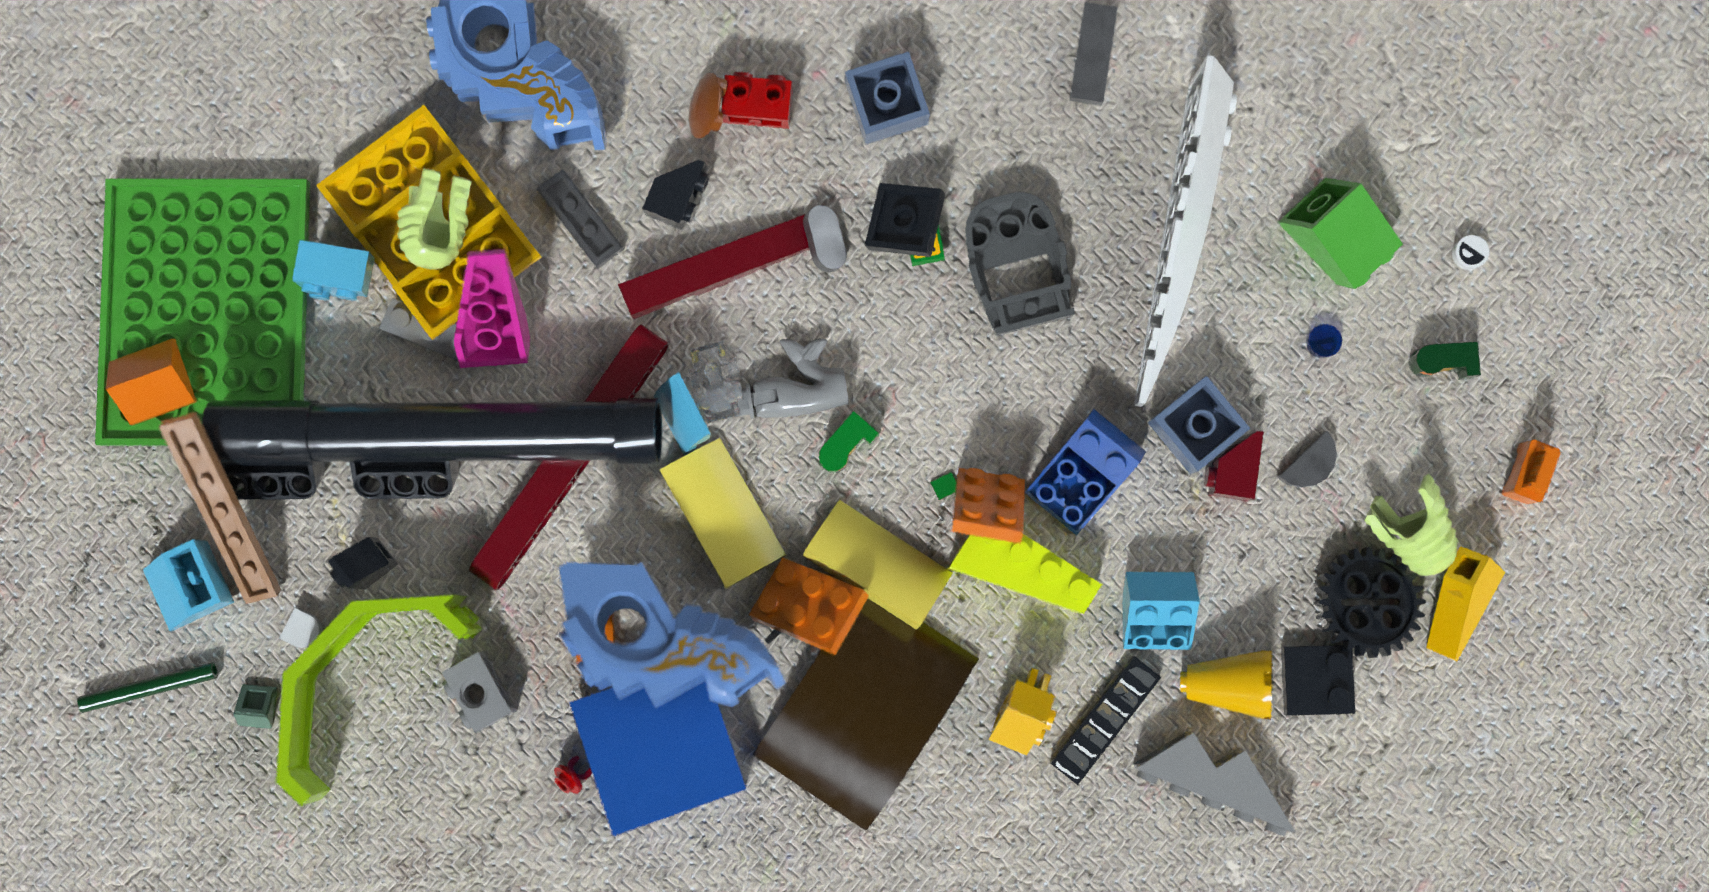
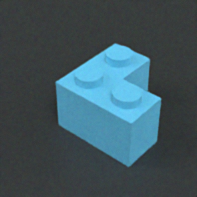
M300 240L292 281L302 287L301 291L309 293L311 298L329 300L331 295L341 299L356 301L357 296L368 297L375 257L369 251Z

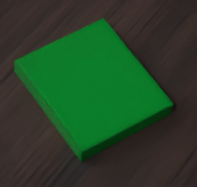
M952 472L930 482L939 500L955 493L956 480Z

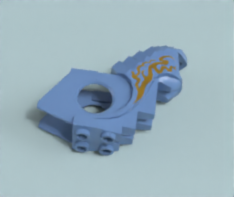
M440 0L438 7H431V16L426 18L428 34L434 38L435 49L429 50L430 64L433 70L438 71L440 80L444 79L447 86L452 87V91L458 94V99L461 102L479 101L480 111L482 114H486V119L489 123L532 120L531 129L536 133L537 138L551 150L560 149V146L593 141L595 151L606 149V128L602 109L583 72L574 67L572 61L564 57L561 49L547 40L537 44L534 3H527L526 0ZM496 24L502 25L509 30L505 42L497 49L488 52L476 50V37L485 26Z
M567 562L559 567L567 621L562 623L565 630L560 632L559 635L572 657L580 655L582 661L576 663L589 687L596 684L601 691L611 685L619 700L644 688L655 708H658L697 685L706 682L710 702L732 708L739 703V696L766 677L776 689L786 684L777 664L765 645L751 630L735 625V620L720 618L718 613L703 612L702 606L685 605L674 618L642 562L637 565ZM623 608L639 612L646 623V627L639 638L628 644H614L607 640L605 624L610 615Z

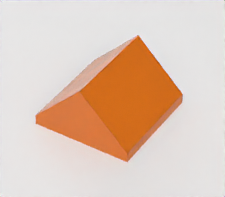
M173 338L108 363L106 390L132 426L197 402L177 342Z

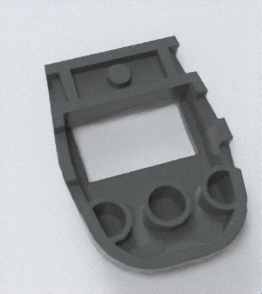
M1013 192L986 199L974 207L966 221L965 234L970 272L977 296L996 337L1065 318L1069 319L1075 314L1074 308H1070L1069 290L1071 289L1070 273H1068L1065 243L1061 241L1055 228L1056 222L1050 209L1040 198L1026 192ZM1047 254L1056 285L992 301L984 270Z

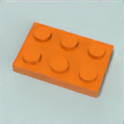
M959 468L956 478L951 531L1021 544L1024 525L1025 479H1020L1012 474L998 475L987 473L978 468Z
M782 557L750 611L749 616L760 624L836 655L869 595L861 588Z

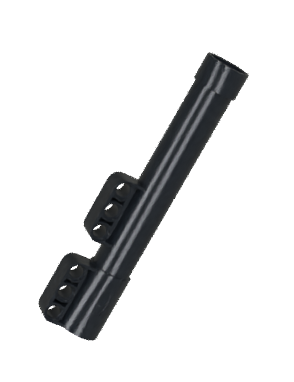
M618 398L616 402L320 404L316 400L210 401L206 405L201 422L238 500L310 498L314 495L325 474L324 462H349L355 491L364 498L439 499L450 495L459 474V461L617 460L619 464L659 463L662 452V413L658 398Z

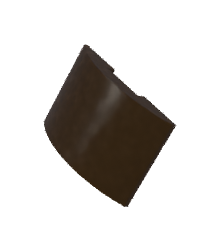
M867 598L836 655L821 650L753 755L867 831L929 741L979 658L925 622L916 630Z

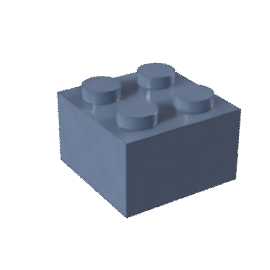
M909 51L845 71V85L865 145L928 125L930 113Z
M1207 376L1199 380L1147 422L1190 475L1202 469L1251 429Z

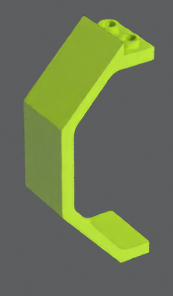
M445 595L351 601L283 673L276 783L300 806L322 800L331 790L313 773L309 766L315 685L319 674L376 615L381 613L428 610L459 640L462 637L464 639L469 637L474 639L482 628L476 623L479 617L465 605L462 608L459 606L467 596Z

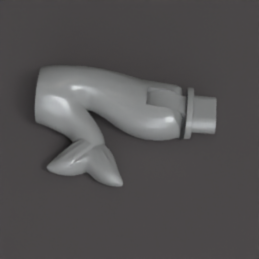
M781 339L780 343L791 361L797 365L800 373L813 385L783 377H768L757 380L753 383V388L750 383L745 384L746 388L731 390L735 417L750 415L751 419L756 418V416L761 418L793 417L849 404L844 369L822 367L817 363V359L828 341L826 339H815L802 346L794 340Z

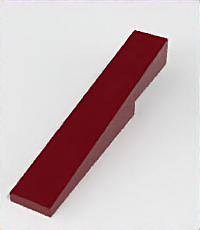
M805 214L618 284L631 317L637 319L696 294V296H699L810 250L803 225Z

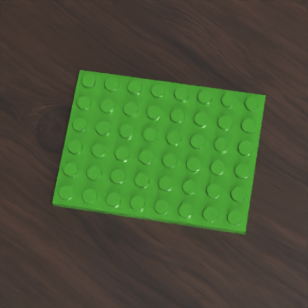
M106 179L95 445L168 446L159 429V425L164 420L194 412L197 413L200 422H202L203 412L210 401L304 400L307 293L301 291L302 287L292 281L299 241H309L310 181L307 179ZM173 338L177 342L197 402L132 426L106 390L108 363Z

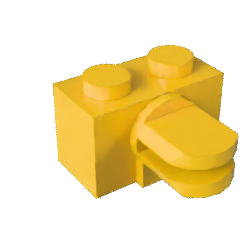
M1035 668L1030 669L1025 682L1015 681L997 713L988 740L1024 755L1029 753L1034 744L1037 746L1041 744L1046 729L1050 730L1057 712L1052 709L1055 695L1047 692L1051 675L1044 673L1037 688L1034 685L1039 670Z

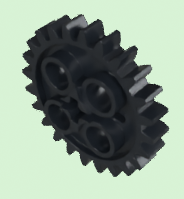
M1371 547L1362 548L1361 554L1356 548L1349 550L1348 556L1346 554L1336 556L1338 564L1331 562L1326 565L1331 574L1324 573L1319 575L1320 580L1325 583V586L1314 588V591L1322 595V599L1313 602V605L1323 607V612L1319 613L1316 619H1326L1327 624L1322 628V632L1332 630L1334 634L1330 642L1337 643L1343 640L1342 651H1350L1354 647V655L1356 657L1364 656L1365 652L1368 658H1377L1379 653L1384 657L1391 655V649L1394 651L1403 650L1401 641L1408 643L1414 640L1409 631L1421 630L1415 619L1425 617L1423 612L1417 610V605L1426 603V600L1417 598L1416 593L1424 588L1419 585L1413 586L1412 583L1418 574L1412 573L1407 575L1405 571L1408 565L1403 563L1397 565L1396 554L1388 555L1385 558V549L1383 548L1375 550L1374 554ZM1349 577L1354 579L1357 584L1355 594L1348 589L1347 581ZM1382 577L1389 582L1390 589L1388 594L1381 588L1380 582ZM1365 598L1367 600L1396 599L1398 605L1382 604L1372 607V605L1363 604L1343 606L1341 600L1355 601ZM1351 611L1355 612L1359 618L1357 628L1353 627L1350 623L1349 615ZM1385 611L1390 614L1392 619L1390 628L1383 623L1382 617Z

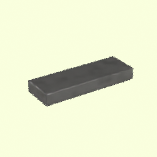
M1085 2L1069 101L1103 105L1118 7Z
M563 169L537 188L539 194L597 269L624 250Z

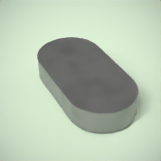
M824 205L815 206L805 214L803 219L812 260L821 271L834 272L844 265L847 257L838 218L831 208Z

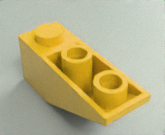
M1462 546L1459 547L1455 560L1448 567L1443 578L1426 646L1427 649L1456 662L1458 661L1505 574L1490 557Z

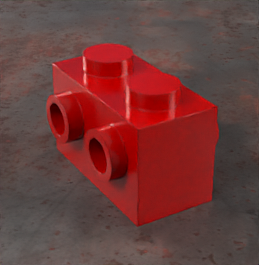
M734 72L733 75H725L724 79L727 82V89L722 98L721 108L723 123L789 129L793 94L792 81L786 80V77L781 75H767L766 78H755L751 73Z

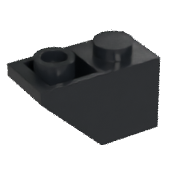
M696 160L656 177L642 207L645 215L683 230L685 223H691L696 214L697 205L694 202L698 192L704 193L708 185L710 174L707 173L706 163Z
M370 536L327 560L328 564L332 567L329 573L340 587L346 586L349 589L366 590L398 565L381 541L376 537Z

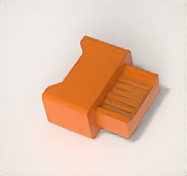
M1535 439L1519 443L1517 457L1509 479L1503 487L1502 495L1524 504L1542 502L1561 453L1560 450Z

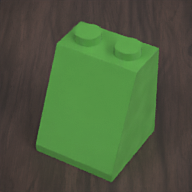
M1325 178L1278 221L1280 226L1337 285L1351 289L1364 285L1370 279V275L1380 265L1389 262L1394 257V252L1403 245L1363 185L1356 182Z

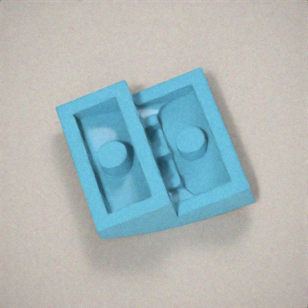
M680 373L673 375L658 388L654 398L660 400L661 412L685 456L696 450L698 444L708 440L711 433Z

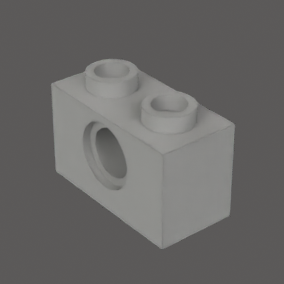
M485 651L477 652L442 672L446 679L442 682L446 693L451 699L456 698L462 709L459 711V716L467 729L472 728L474 733L483 731L517 711ZM474 684H479L484 689V698L480 703H476L470 698L469 692Z

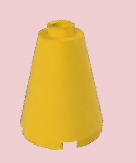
M1261 650L1187 665V672L1180 671V692H1187L1188 700L1261 719H1271L1272 651Z

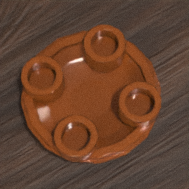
M706 73L701 77L690 100L689 127L694 138L702 139L711 130L719 131L723 123V113L719 110L721 98L726 93L727 82L724 78L717 77L715 73Z

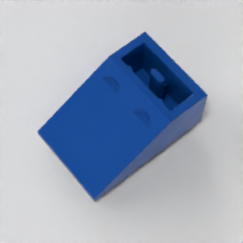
M1093 409L1028 487L1025 494L1077 536L1140 464L1146 451Z

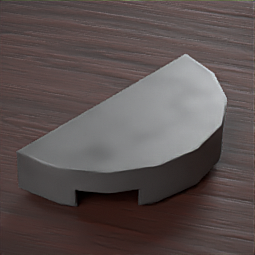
M1325 431L1277 478L1289 486L1301 488L1314 486L1325 480L1334 469L1337 457L1335 442L1329 432Z

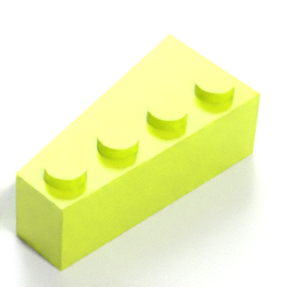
M1024 534L1022 535L1021 544L968 535L947 568L948 570L1000 586L1078 614L1085 613L1102 586L1101 583Z

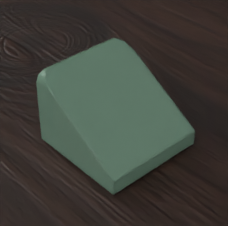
M242 684L233 713L237 724L245 727L271 729L274 721L277 687Z

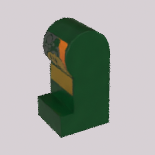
M1478 342L1423 346L1410 356V370L1419 377H1428L1443 371H1457L1458 380L1478 377L1481 375Z

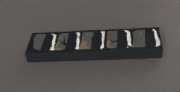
M1132 656L1050 761V764L1078 785L1162 677L1137 657Z

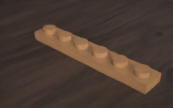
M194 412L164 420L159 425V429L245 603L249 604L277 597L281 591L278 581L197 413Z

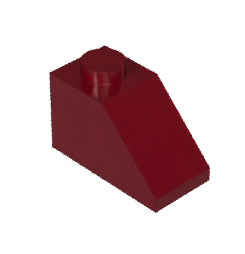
M1256 431L1249 434L1213 461L1212 467H1207L1204 486L1209 487V496L1242 501L1255 499L1264 432Z

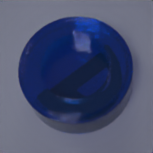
M1320 324L1308 333L1306 346L1313 356L1321 359L1329 358L1340 350L1342 336L1336 327L1330 324Z

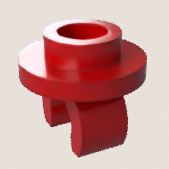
M578 755L572 757L566 766L559 764L554 769L556 775L554 778L555 783L565 793L572 792L578 794L583 789L582 783L592 774L590 768L584 774H577L574 771L573 767L580 759Z

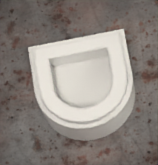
M294 608L279 639L295 647H308L322 633L321 622L314 615L300 608Z

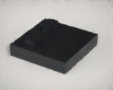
M879 183L864 246L872 251L931 257L945 192L939 188Z
M1342 645L1281 647L1284 715L1355 714L1352 649L1343 652Z

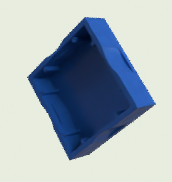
M706 682L697 685L658 708H655L644 688L621 700L618 699L613 688L569 702L613 837L746 790L718 703L710 702Z

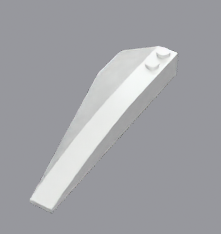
M1210 55L1206 56L1188 85L1134 407H1141L1146 403L1183 313L1196 273L1212 211L1223 146H1228L1231 137L1232 127L1227 126L1229 114L1234 113L1237 102V94H1232L1234 82L1217 59Z

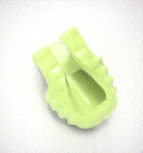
M423 168L420 185L409 186L408 204L397 212L399 217L397 221L399 231L397 234L401 241L400 249L412 264L425 269H440L448 266L452 260L456 259L459 255V250L463 246V238L466 235L465 229L468 227L465 211L471 181L453 176L448 221L444 218L442 210L443 194L438 192L441 173Z
M1428 473L1423 477L1419 487V492L1426 505L1425 509L1408 516L1399 517L1383 496H1375L1370 505L1371 509L1364 520L1371 526L1373 533L1377 535L1379 540L1385 542L1387 548L1394 549V554L1401 557L1402 563L1408 565L1410 571L1422 576L1436 575L1446 570L1456 558L1458 539L1455 537L1456 530L1451 527L1452 521L1448 518L1449 509L1445 507V500L1440 496V487L1434 483V478ZM1392 534L1398 535L1401 539H1396Z

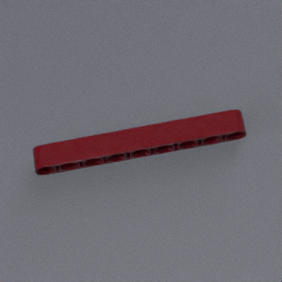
M640 324L628 338L584 402H616L618 398H634L666 353L669 342ZM591 460L542 461L477 554L468 571L496 591L499 590L508 580Z

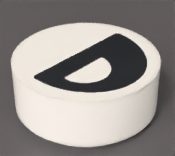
M1468 235L1455 243L1452 257L1460 268L1473 270L1482 266L1487 261L1489 247L1481 237Z

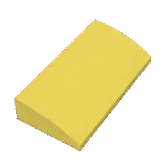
M720 438L659 469L727 589L786 556Z
M841 500L834 506L803 553L805 558L839 580L865 590L869 595L868 599L916 630L923 623L953 574Z

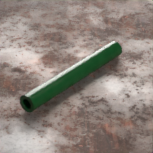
M211 662L78 697L77 704L79 710L85 713L217 679L218 671L215 663Z

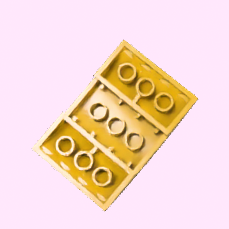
M422 105L316 185L351 233L360 241L366 251H369L375 257V263L393 285L392 288L432 340L457 322L469 252L505 249L514 278L542 258L425 105ZM423 168L441 173L438 192L443 194L442 210L444 218L448 221L453 176L471 181L465 211L468 227L465 229L466 235L463 238V246L459 250L457 258L452 260L448 266L440 269H425L412 264L400 249L401 241L397 234L399 231L397 212L408 204L409 186L420 185Z

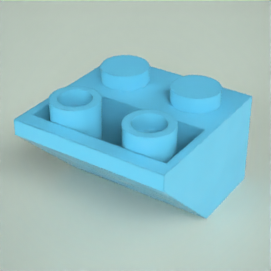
M192 539L162 553L143 569L169 631H174L234 603L208 541Z
M1126 572L1122 595L1123 649L1191 650L1200 603L1194 572Z

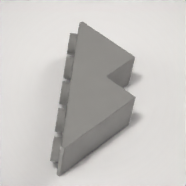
M1186 731L1133 764L1139 770L1137 777L1156 784L1158 778L1171 783L1169 790L1186 797L1189 796L1190 791L1203 796L1201 803L1221 810L1222 804L1235 809L1233 816L1249 823H1253L1254 818L1267 822L1265 829L1285 837L1287 831H1295L1246 750L1237 748L1215 763H1212L1195 733Z

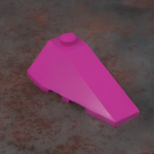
M505 249L469 252L454 336V346L460 368L528 363L531 340L529 327Z

